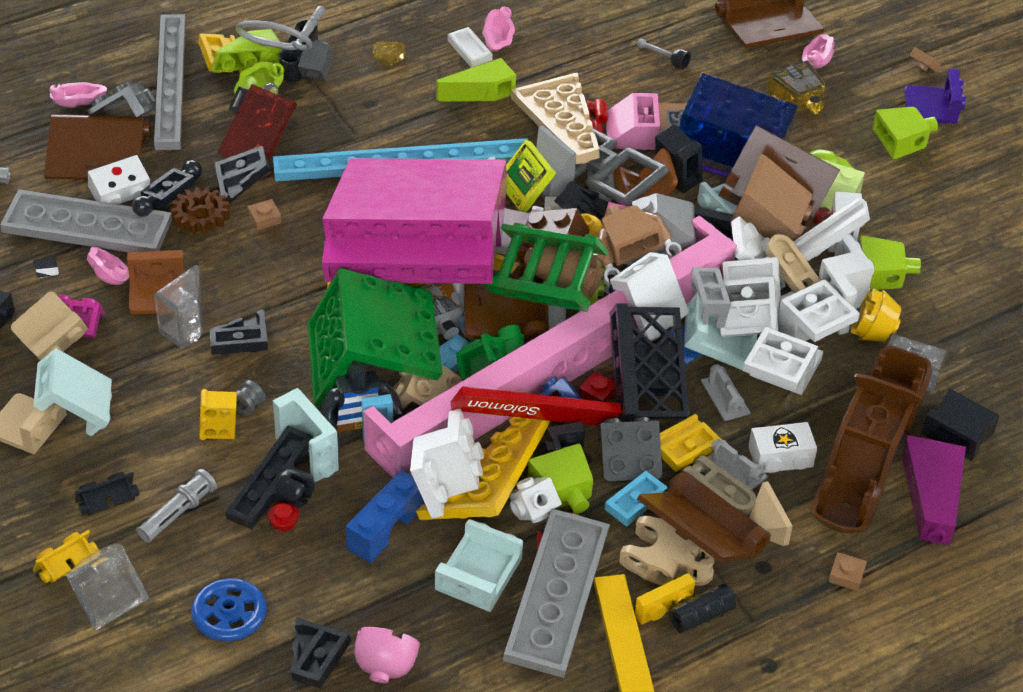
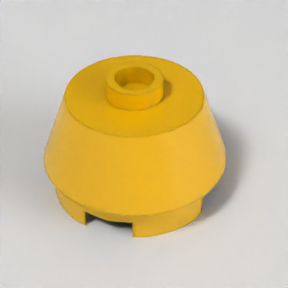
M873 288L872 292L868 291L858 307L860 308L858 322L851 324L850 332L859 336V340L884 343L899 327L901 307L884 290L880 292Z

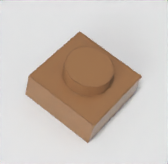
M916 47L910 53V56L916 60L914 65L924 71H927L929 68L937 72L941 65L935 58Z
M272 199L247 206L248 215L257 230L282 223L281 214Z
M837 552L828 582L858 591L867 561Z

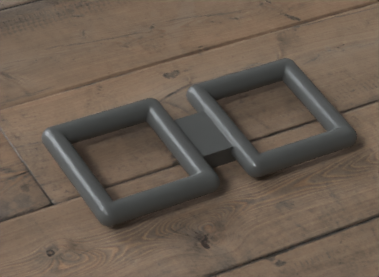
M593 129L597 142L602 144L599 146L600 158L590 160L585 164H577L575 166L574 178L579 177L587 169L594 172L586 180L587 186L624 206H628L665 177L669 169L667 166L630 147L625 148L619 154L611 151L617 145L616 140ZM628 159L654 171L627 194L601 182Z

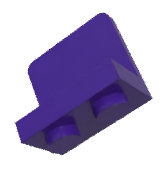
M948 69L944 87L907 85L904 91L906 107L917 108L924 119L935 117L938 123L957 124L960 110H964L966 104V96L962 95L964 81L959 77V69Z

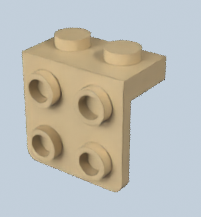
M48 292L11 325V330L40 361L55 348L64 352L89 330L82 319L74 311L72 312L54 292Z
M442 365L443 374L438 381L399 372V375L402 377L393 389L397 392L402 409H404L412 401L419 406L423 405L462 382V377Z
M18 393L0 411V441L35 455L66 417V409L53 403L46 410L41 411L33 407L34 398Z

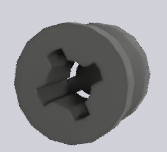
M251 380L244 381L240 386V390L234 391L237 392L236 411L246 417L255 411V406L262 405L266 400V395L262 388Z

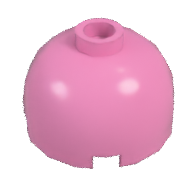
M363 627L361 631L358 630L354 649L356 662L363 671L370 674V680L378 683H388L389 679H397L406 675L413 667L420 646L417 639L404 633L402 639L392 635L393 630Z

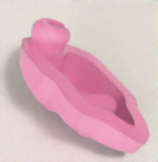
M504 6L500 10H492L485 19L482 34L485 37L488 49L492 52L500 51L502 48L510 46L515 27L510 19L512 12L508 7Z
M826 34L814 38L804 48L802 60H807L813 69H820L826 66L833 57L834 38Z
M82 82L58 84L57 88L56 85H52L49 91L50 98L55 104L66 108H77L80 105H89L95 99L106 95L107 88L98 84Z
M91 247L87 261L94 269L96 276L103 282L112 285L125 283L129 278L128 267L118 257L106 250Z

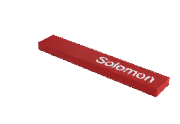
M462 386L450 401L452 411L461 409V412L567 423L582 422L586 425L596 426L604 423L606 419H616L622 413L621 406L618 403Z

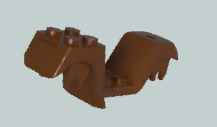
M885 346L879 351L870 376L855 374L854 378L858 384L857 390L839 427L823 479L810 506L812 515L819 523L830 529L847 534L864 532L869 528L881 500L902 436L905 431L911 430L924 400L933 372V366L926 357L895 346ZM848 503L851 509L845 510L840 505Z

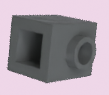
M322 40L311 41L313 44L312 48L309 51L302 52L298 68L302 77L326 82L334 54L328 43Z

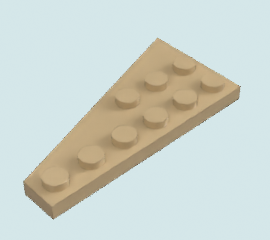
M578 73L511 90V99L539 127L543 125L576 152L575 164H585L590 160L600 158L599 146L593 133V125L589 119V111L585 97L582 94Z

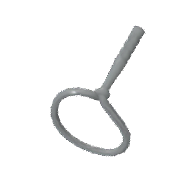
M317 6L302 32L285 25L259 20L239 22L235 28L237 33L243 38L257 44L285 50L309 51L313 44L308 36L324 15L325 8ZM242 28H271L291 34L298 39L297 41H292L291 44L254 36Z

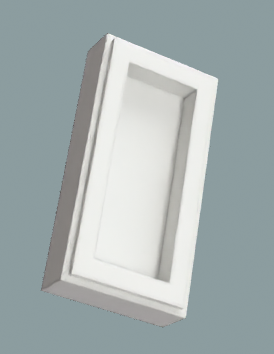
M469 27L448 34V42L471 68L492 61L490 50Z

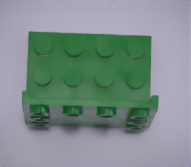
M339 268L307 323L313 405L321 408V404L329 390L334 388L335 379L348 374V367L352 364L353 360L438 381L443 371L432 292Z

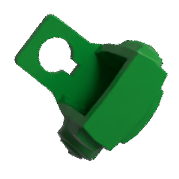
M508 325L497 332V337L484 333L481 335V339L474 340L463 346L456 353L462 380L467 379L523 346L525 339L518 325Z

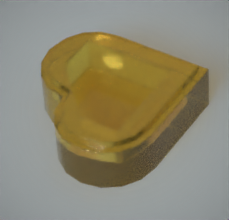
M378 42L373 47V54L376 59L390 67L405 57V45L400 42Z

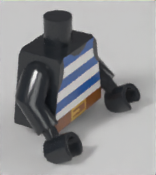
M362 363L351 364L348 367L349 375L337 377L334 388L329 390L321 404V414L336 428L337 432L362 428V398L391 394L394 421L401 418L402 414H404L397 392L385 380H378L376 372H366V366ZM337 435L338 448H339V447L341 446V439H340V437Z

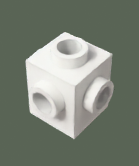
M529 477L521 480L516 484L517 488L512 490L509 496L511 499L510 507L519 520H531L532 523L546 519L551 508L555 509L562 505L550 477H536L535 479Z

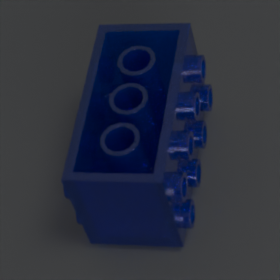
M702 72L683 110L679 128L692 141L696 140L702 145V157L733 168L756 125L789 141L798 105Z

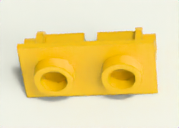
M89 529L82 534L75 532L63 540V545L55 550L50 547L38 554L33 572L35 573L41 569L42 572L39 575L45 584L49 581L54 583L71 572V568L66 563L69 559L75 568H78L95 558V554L99 550L93 541L87 542L90 534Z

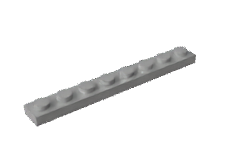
M185 14L161 15L154 134L155 150L181 149Z

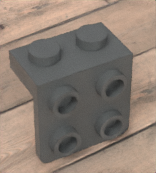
M130 80L112 89L114 95L111 96L108 93L92 101L91 105L93 107L87 111L91 115L124 97L135 116L138 117L156 108L154 105L155 98L149 89L143 87L140 81L133 84Z
M641 417L634 418L633 422H621V419H606L604 423H600L597 428V440H601L603 477L606 481H633L644 471H647L656 479L662 476L659 421H650V418Z

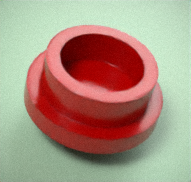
M278 503L269 510V522L279 531L291 530L298 522V509L289 503Z

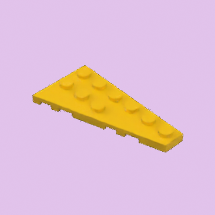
M519 417L509 419L510 426L503 432H496L490 438L492 444L486 449L482 448L484 458L480 460L483 475L479 476V489L448 497V501L444 503L443 516L433 519L498 516L551 421ZM422 504L416 510L419 520H432L426 505Z

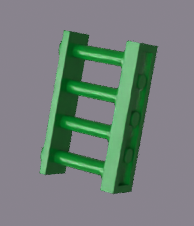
M517 222L513 225L502 223L501 229L511 238L499 273H496L495 276L493 275L492 284L481 285L493 295L588 312L591 302L582 294L581 288L593 254L608 255L609 250L601 243V239L586 234L585 237L533 229ZM522 241L534 243L523 277H519L518 280L511 279L509 276ZM545 245L558 247L547 280L542 284L535 283L533 279ZM569 249L582 251L571 285L567 286L566 289L559 288L557 283Z

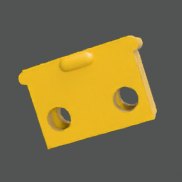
M206 389L201 391V440L235 439L237 392H218Z

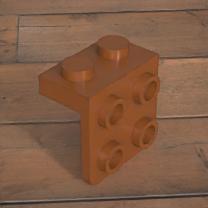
M662 148L653 159L667 166L669 169L668 174L636 200L656 193L667 196L675 189L678 180L670 154L666 149ZM619 166L613 172L617 190L627 194L654 171L645 167L640 174H637Z
M183 250L127 252L130 278L129 312L131 314L183 312L185 310Z

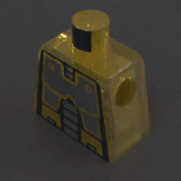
M808 60L769 74L767 94L791 112L797 113L809 108L813 113H819L824 108L825 82Z

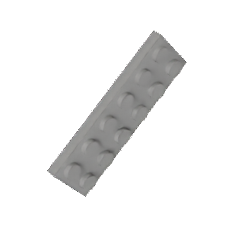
M18 189L0 226L1 232L124 252H150L160 250L171 225L172 214L170 212L153 210L148 216L141 217L134 213L131 206Z
M551 508L504 652L503 661L561 678L565 677L610 524Z

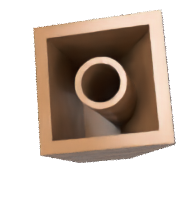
M761 154L731 222L740 216L747 223H752L758 233L764 238L768 237L771 239L774 235L780 234L789 237L792 241L801 237L805 226L801 225L802 220L807 221L813 209V206L809 205L813 194L767 156Z

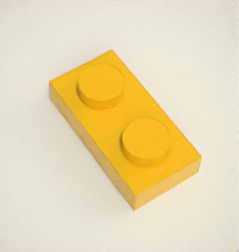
M687 573L637 597L635 617L638 622L643 625L651 620L656 621L669 612L670 607L681 603L682 600L693 598L695 580Z

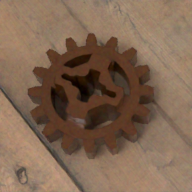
M195 187L194 192L187 189L185 190V196L178 194L177 201H172L171 209L172 220L175 221V226H181L183 232L190 229L192 235H195L197 231H201L203 235H206V230L209 229L212 232H216V226L224 227V221L229 220L230 213L229 202L226 201V196H219V190L210 192L209 187H206L204 191H200L199 187Z

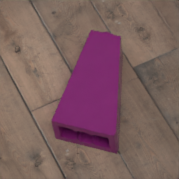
M907 435L902 461L919 538L933 543L950 545L956 525L966 447Z

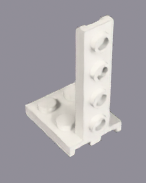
M862 198L855 199L793 241L808 262L812 258L819 256L824 250L840 242L845 236L869 221L867 202ZM740 216L731 222L733 242L737 245L735 257L738 260L769 258L766 254V245L770 239L768 237L764 238L758 233L752 223H747ZM779 273L781 290L785 287V280Z

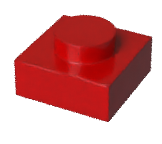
M596 371L579 387V395L586 400L608 402L616 394L615 382Z

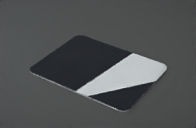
M55 256L33 261L37 278L59 274Z

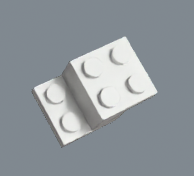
M848 234L840 242H837L835 256L822 260L819 279L821 281L825 279L848 303L857 309L865 295L870 291L874 266L872 261L867 259L862 252L859 243ZM850 325L838 330L837 333L839 335L849 333Z
M772 257L723 262V281L731 306L725 328H720L721 336L725 338L761 335L765 327L778 331L777 313H779L781 302L779 259Z
M824 279L799 292L793 293L791 291L781 296L779 313H777L778 332L803 341L812 339L816 342L857 322L860 313Z
M765 327L745 360L743 371L749 373V376L802 395L822 360L823 351L819 350L818 346Z
M461 409L449 411L448 428L414 437L410 471L432 519L443 516L444 503L448 501V497L479 489V476L483 475L480 460L484 458L483 450L479 442H474L472 424L469 418L464 419Z

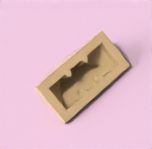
M763 482L749 518L771 534L769 541L782 546L789 545L793 526L769 482Z

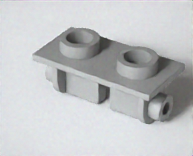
M718 364L713 365L710 368L709 377L701 379V383L723 420L728 421L750 415L744 399L738 393L725 368Z
M717 439L713 442L711 448L714 452L707 458L752 491L768 478L761 470L759 464L753 463L743 455H738V451L728 445L727 441Z

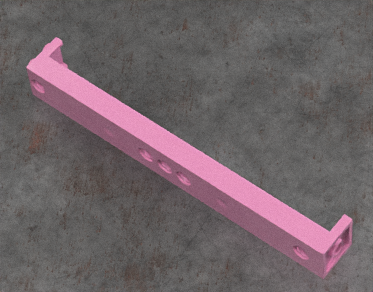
M701 216L694 218L692 221V225L696 228V244L669 259L686 305L697 293H694L691 287L692 267L719 268L723 278V262L735 261L737 245ZM616 290L590 305L588 312L580 311L392 423L374 406L364 410V450L392 477L401 469L412 475L410 469L414 437L448 428L449 411H452L450 401L462 386L540 395L545 391L542 385L554 376L558 380L565 376L570 382L613 356L609 312L616 303H628L624 291ZM631 315L632 324L638 328L634 316ZM462 412L464 419L469 418L472 424V437L474 440L511 418L509 416Z

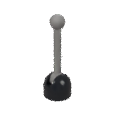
M641 38L637 41L639 48L646 47L670 57L672 65L676 68L684 70L690 63L691 53L689 51L676 49L671 53L646 43L645 39Z

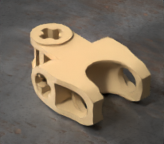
M641 516L638 518L635 534L640 539L652 544V546L643 548L627 545L623 546L620 552V564L644 580L658 585H664L672 581L674 577L678 578L687 573L695 580L696 586L706 585L713 579L714 570L712 565L715 559L691 540H684L675 533L676 529L662 518ZM645 526L653 528L656 532L646 529ZM702 552H705L704 559H701ZM629 556L639 560L640 563L633 561ZM694 570H697V577L693 576Z

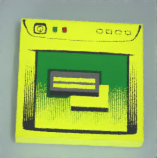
M525 140L506 165V194L519 211L526 213L556 174L531 141Z

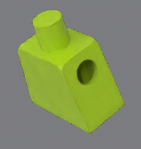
M915 107L876 110L873 131L893 159L924 149L927 146L930 133L936 132L938 129L935 117L924 119Z
M868 236L860 237L859 245L867 259L872 261L874 266L870 290H873V288L876 290L901 288L906 274L920 273V258H906L903 243Z
M580 443L529 459L528 478H551L562 505L555 509L570 505L576 514L588 509L589 502L587 499L592 496L593 477Z

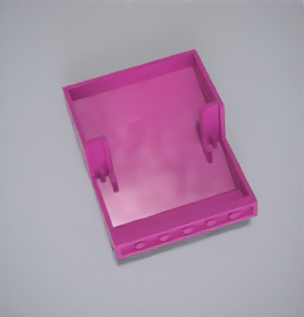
M350 158L323 216L326 239L322 267L325 281L331 282L338 269L342 268L398 283L492 284L495 245L496 247H501L503 230L501 226L504 221L507 186L506 160Z

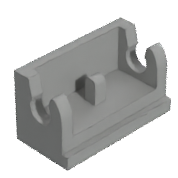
M692 267L691 287L694 293L698 292L703 308L701 314L702 323L706 325L709 316L717 315V328H725L731 303L720 269Z

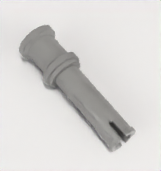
M198 469L195 472V477L187 484H181L177 487L176 495L136 528L138 535L145 542L150 543L153 538L185 510L196 508L202 497L208 492H214L217 489L214 478L204 469Z

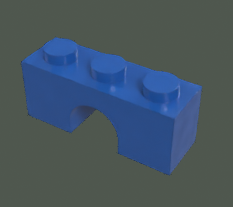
M401 469L346 525L347 550L371 563L389 545V535L396 521L400 520L407 525L417 515L416 510L422 504L425 505L412 475Z

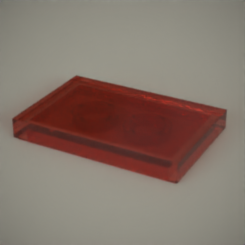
M251 84L218 153L229 158L263 146L269 162L297 104L294 101Z

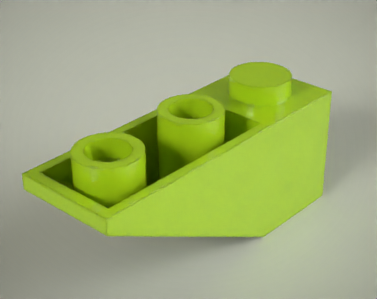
M271 29L248 31V33L257 37L279 41ZM240 36L216 51L212 72L245 70L252 67L255 63L264 61L279 63V55L282 49L257 44Z
M502 58L438 79L436 82L437 101H496L511 95V90L516 88V74Z

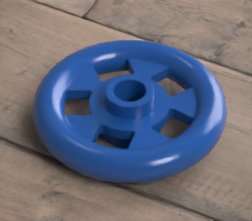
M221 579L210 583L196 595L192 604L191 616L196 628L203 635L217 641H237L253 634L262 625L266 616L267 604L262 592L253 584L241 579ZM228 591L241 592L240 597L227 595ZM211 597L218 598L214 606L206 604ZM244 603H253L254 611L245 612ZM233 606L231 609H225L224 607ZM212 615L220 621L214 626L206 620ZM242 620L244 625L231 629L229 623Z

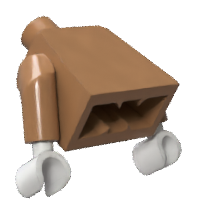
M616 205L611 206L605 213L606 217L602 219L603 228L598 232V238L601 239V243L609 250L608 255H604V262L601 261V265H605L606 269L603 280L607 286H609L607 276L610 274L616 276L620 273L617 268L613 267L612 263L619 266L664 246L663 254L668 255L669 259L672 258L669 250L674 251L675 255L681 252V246L676 242H671L670 238L672 236L662 218L658 215L644 212L638 206L633 205L623 210Z

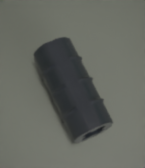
M721 584L713 589L709 588L704 593L695 594V597L682 600L681 603L670 607L669 617L679 633H683L736 608V599L728 585Z

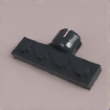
M287 426L225 511L226 519L252 530L274 500H281L296 507L306 505L308 500L300 497H312L315 488L314 477L312 474L299 470L296 467L308 452L309 441L313 439V435Z

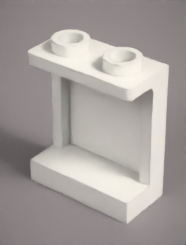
M650 252L610 279L614 290L624 291L630 307H680L681 319L689 314L668 255ZM633 315L638 326L637 329L641 332L649 323L641 315ZM661 315L656 320L665 330L673 327L672 315ZM652 325L644 333L650 341L656 340L661 336Z

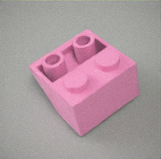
M632 93L607 110L606 135L616 140L617 145L614 149L630 147L632 149L655 150V136L660 132L658 94Z

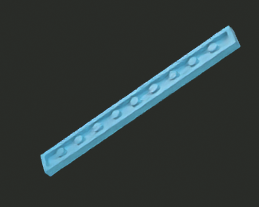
M528 138L273 156L275 181L342 177L350 158L488 159L489 157H495V160H506L507 165Z

